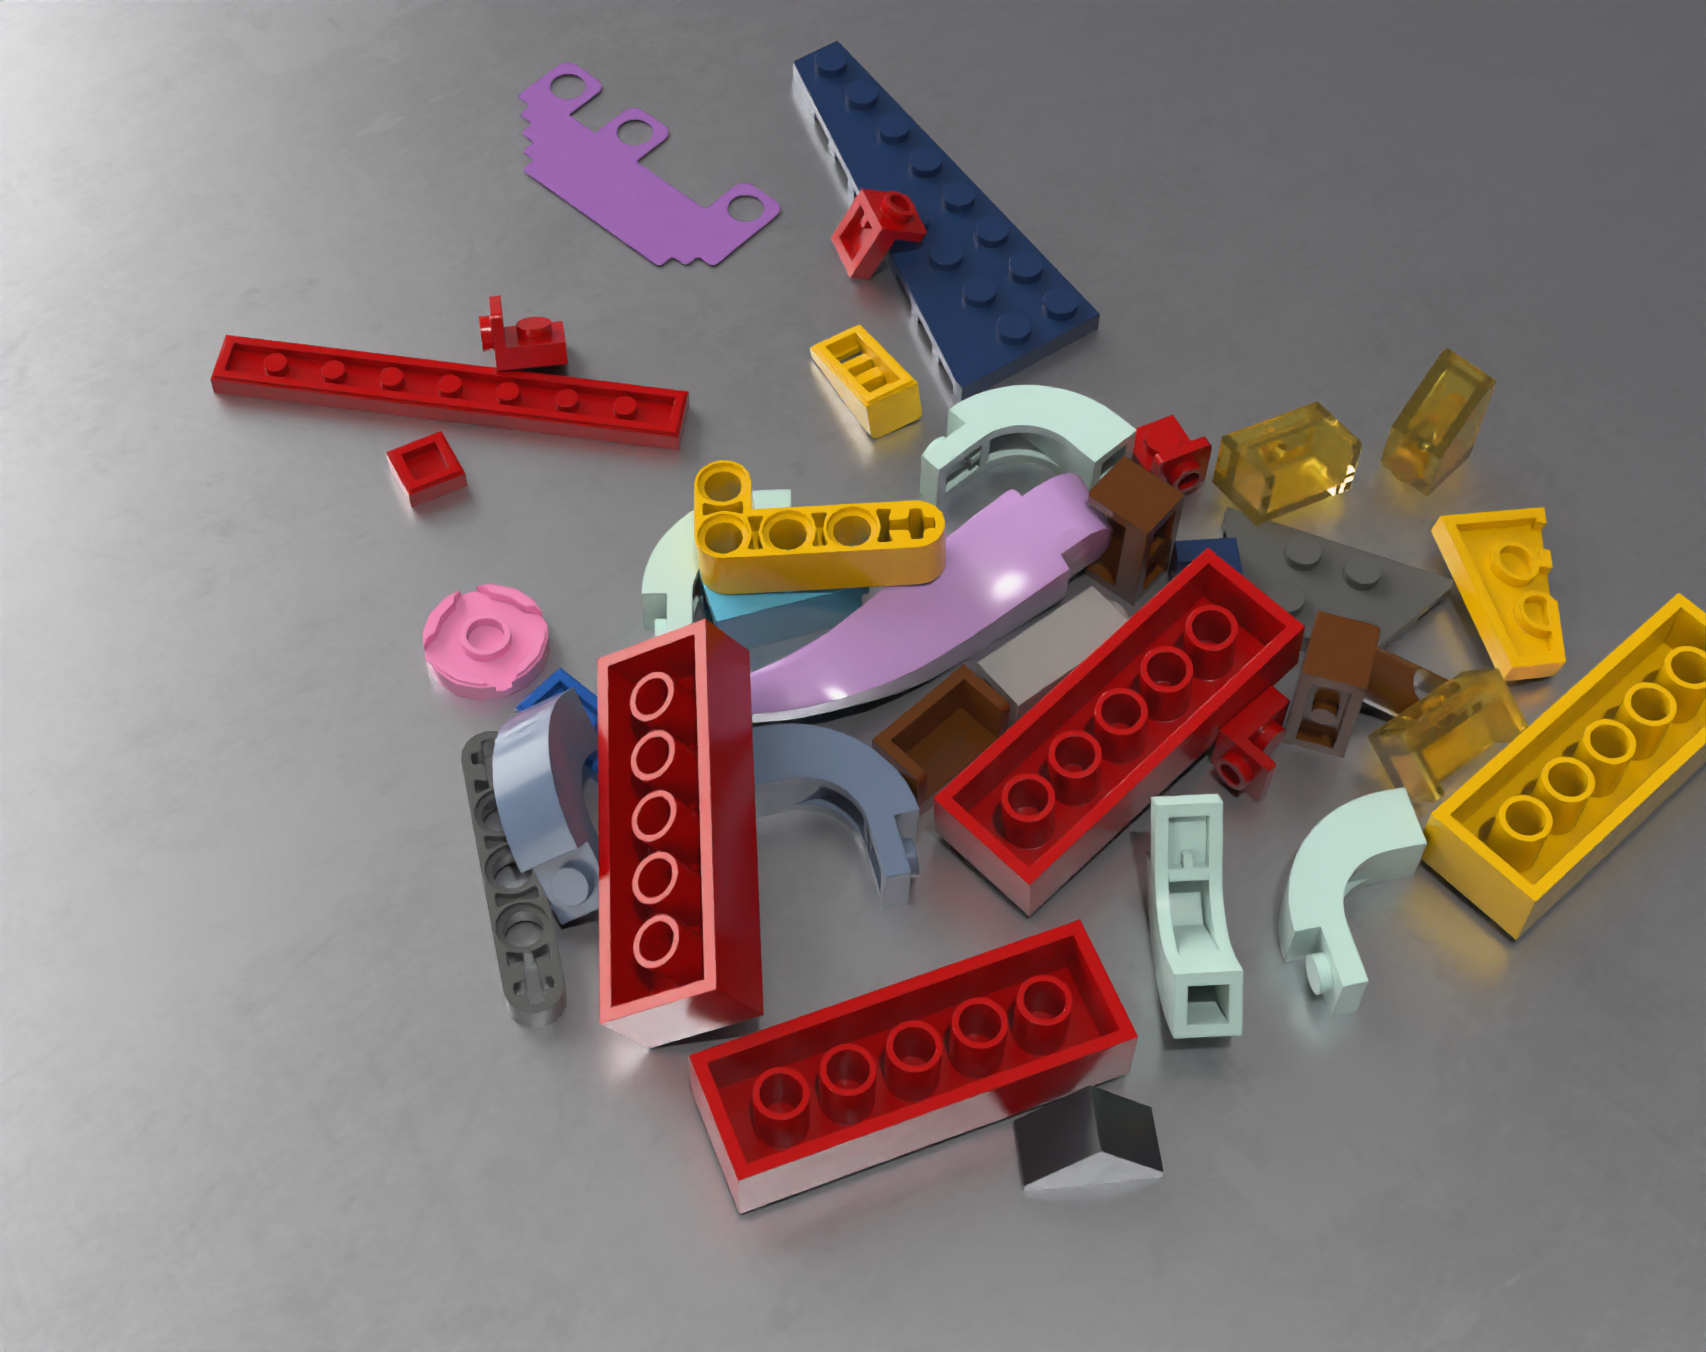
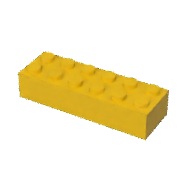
M1676 594L1431 813L1423 832L1427 845L1421 859L1516 940L1706 763V613L1682 594Z

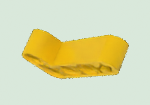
M719 460L704 466L696 475L694 482V537L702 582L708 589L716 593L731 595L915 585L931 582L939 577L945 569V519L943 513L935 505L926 501L911 500L755 509L750 475L743 465L734 461Z

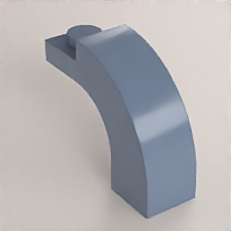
M574 687L519 711L510 717L499 730L493 750L492 762L497 808L513 857L521 873L533 868L561 925L599 909L598 835L589 817L582 789L583 764L586 758L598 749V735Z
M795 723L772 724L752 728L756 818L795 810L821 812L840 820L857 835L864 846L883 910L909 904L911 878L919 877V862L914 843L917 842L920 809L911 789L898 770L872 747L847 734L829 728Z

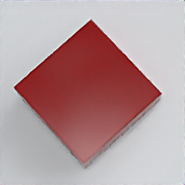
M442 431L386 452L388 466L411 508L467 487L466 474Z

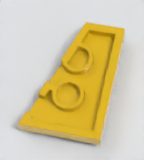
M1545 507L1442 515L1431 529L1433 537L1501 682L1555 676L1566 663L1558 601L1550 596L1548 574L1553 569L1551 550L1544 549L1541 532L1547 524Z

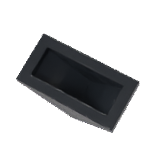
M1088 1085L1013 1122L1023 1192L1162 1178L1164 1171L1152 1107L1103 1089Z

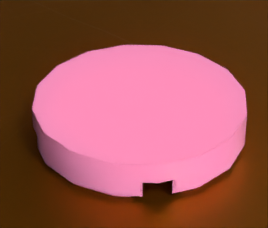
M496 584L476 586L477 591L468 592L462 596L460 591L447 596L430 613L422 633L427 667L437 682L457 696L481 701L505 698L528 687L543 671L550 652L547 622L544 620L542 611L536 602L515 588Z

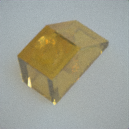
M1446 348L1438 356L1391 426L1380 464L1390 470L1398 480L1410 484L1428 497L1470 457L1496 380Z

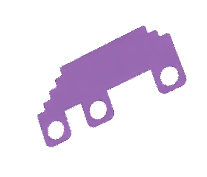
M573 63L558 65L519 94V98L528 104V108L521 112L520 116L530 122V126L525 128L522 133L523 136L532 142L531 145L524 149V154L530 157L532 162L525 166L523 171L657 266L663 265L670 258H675L682 264H690L694 259L700 258L709 265H717L780 212V205L777 201L749 183L735 185L705 209L642 166L637 161L668 137L669 130L664 124L639 108H629L623 111L596 133L574 119L570 114L598 94L602 86L598 79ZM571 74L583 79L586 88L576 98L562 99L552 93L550 89L551 83L561 75ZM640 120L651 126L653 134L650 140L644 144L628 145L618 138L617 130L620 125L627 121ZM739 196H753L762 202L764 211L754 221L741 222L732 218L728 213L729 203Z

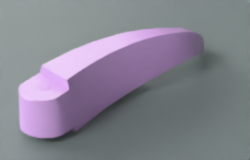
M1073 472L1059 474L1036 486L1023 496L1014 489L1008 490L946 537V564L939 577L923 584L885 586L855 612L815 641L781 660L751 672L752 723L781 721L827 713L874 701L917 686L969 659L1067 596L1069 578L1097 560L1109 548L1113 535V527L1104 513L1088 503L1089 490L1081 477Z

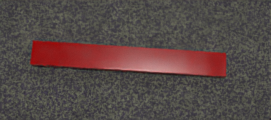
M233 335L225 336L210 379L214 393L672 450H680L689 409V391L519 370L497 371L495 367Z

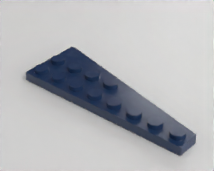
M838 40L793 61V79L814 120H819L829 140L828 148L834 160L839 159L848 177V187L853 197H857L862 188L886 192L897 191L907 195L915 205L916 211L927 230V234L921 242L895 239L884 258L895 280L900 279L911 301V311L917 323L923 324L933 344L932 353L938 364H943L953 383V394L960 402L983 392L1098 330L1100 313Z

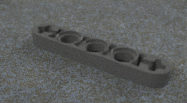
M485 731L473 736L466 742L461 754V763L503 993L511 1018L518 1024L528 1028H543L553 1024L560 1018L567 1006L566 985L549 900L533 868L530 869L532 874L529 880L517 888L500 886L494 880L500 868L510 863H516L504 831L489 829L484 824L486 816L492 810L497 809L494 787H489L484 758L493 756L495 741L499 733L498 731ZM519 921H532L543 929L540 939L527 947L512 945L505 939V934L508 928ZM537 965L541 988L544 991V1001L538 1004H530V999L527 996L528 989L524 968H531Z

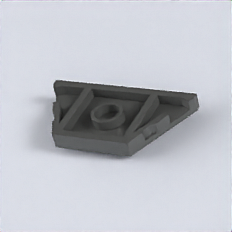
M1227 507L1221 527L1223 537L1227 538L1236 537L1243 576L1305 626L1301 651L1303 652L1306 650L1317 610L1377 625L1381 630L1377 646L1384 649V646L1388 643L1399 641L1415 627L1417 619L1435 604L1438 607L1443 605L1447 601L1454 583L1453 579Z

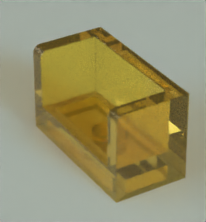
M1317 401L1222 436L1212 483L1255 525H1259L1351 489L1362 444L1353 433Z
M1493 668L1462 671L1369 734L1367 738L1395 789L1405 787L1411 803H1434L1445 795L1439 783L1441 780L1493 744L1511 743L1529 726L1499 669Z

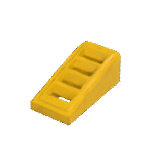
M861 325L854 326L810 347L811 357L860 425L873 439L883 437L921 417L922 406L918 382ZM857 353H862V355L857 356L845 363H840V361L845 360Z

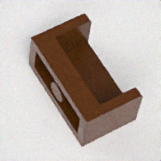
M1123 456L1089 491L1088 503L1107 515V520L1113 527V535L1109 548L1097 560L1080 571L1134 606L1169 569L1185 494Z
M1317 610L1295 684L1285 724L1287 732L1282 743L1344 758L1370 679L1381 632L1377 625Z
M963 664L872 740V748L894 766L907 782L920 809L919 818L933 806V797L1007 731L1010 704L1002 695Z

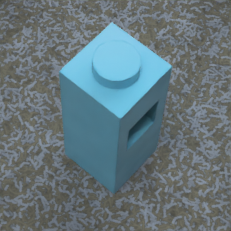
M699 571L700 608L704 619H707L746 649L834 628L861 607L862 595L869 594L870 587L731 595L719 594L707 588L702 582Z

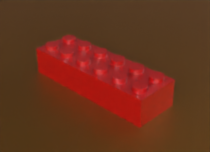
M1207 547L933 797L935 831L1030 917L1151 802V797L1158 796L1217 740L1219 730L1270 685L1274 686L1298 664L1305 626Z
M703 619L597 659L600 1024L648 1049L764 1015L749 650L707 619Z
M1079 919L689 1055L691 1092L738 1212L741 1214L1067 1096L1088 1085L1094 1086L1130 1072L1138 1035Z

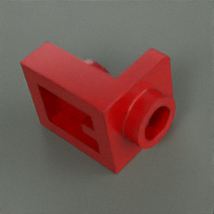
M862 188L831 236V240L849 277L869 280L884 256L888 253L895 239L921 242L927 234V230L916 211L914 203L907 195L897 191L886 192Z
M489 296L490 315L479 316L483 352L495 351L497 371L568 364L563 321L551 322L546 317H529L519 320L516 326L504 327L501 296Z
M1174 415L1135 428L1137 433L1132 455L1133 462L1182 493L1193 489L1200 482L1205 481L1212 451V445L1205 436L1191 441Z
M1272 685L1219 730L1210 763L1216 767L1219 776L1227 785L1236 790H1243L1254 801H1259L1268 792L1276 769V763L1269 755L1279 746L1287 732L1282 725L1290 700Z

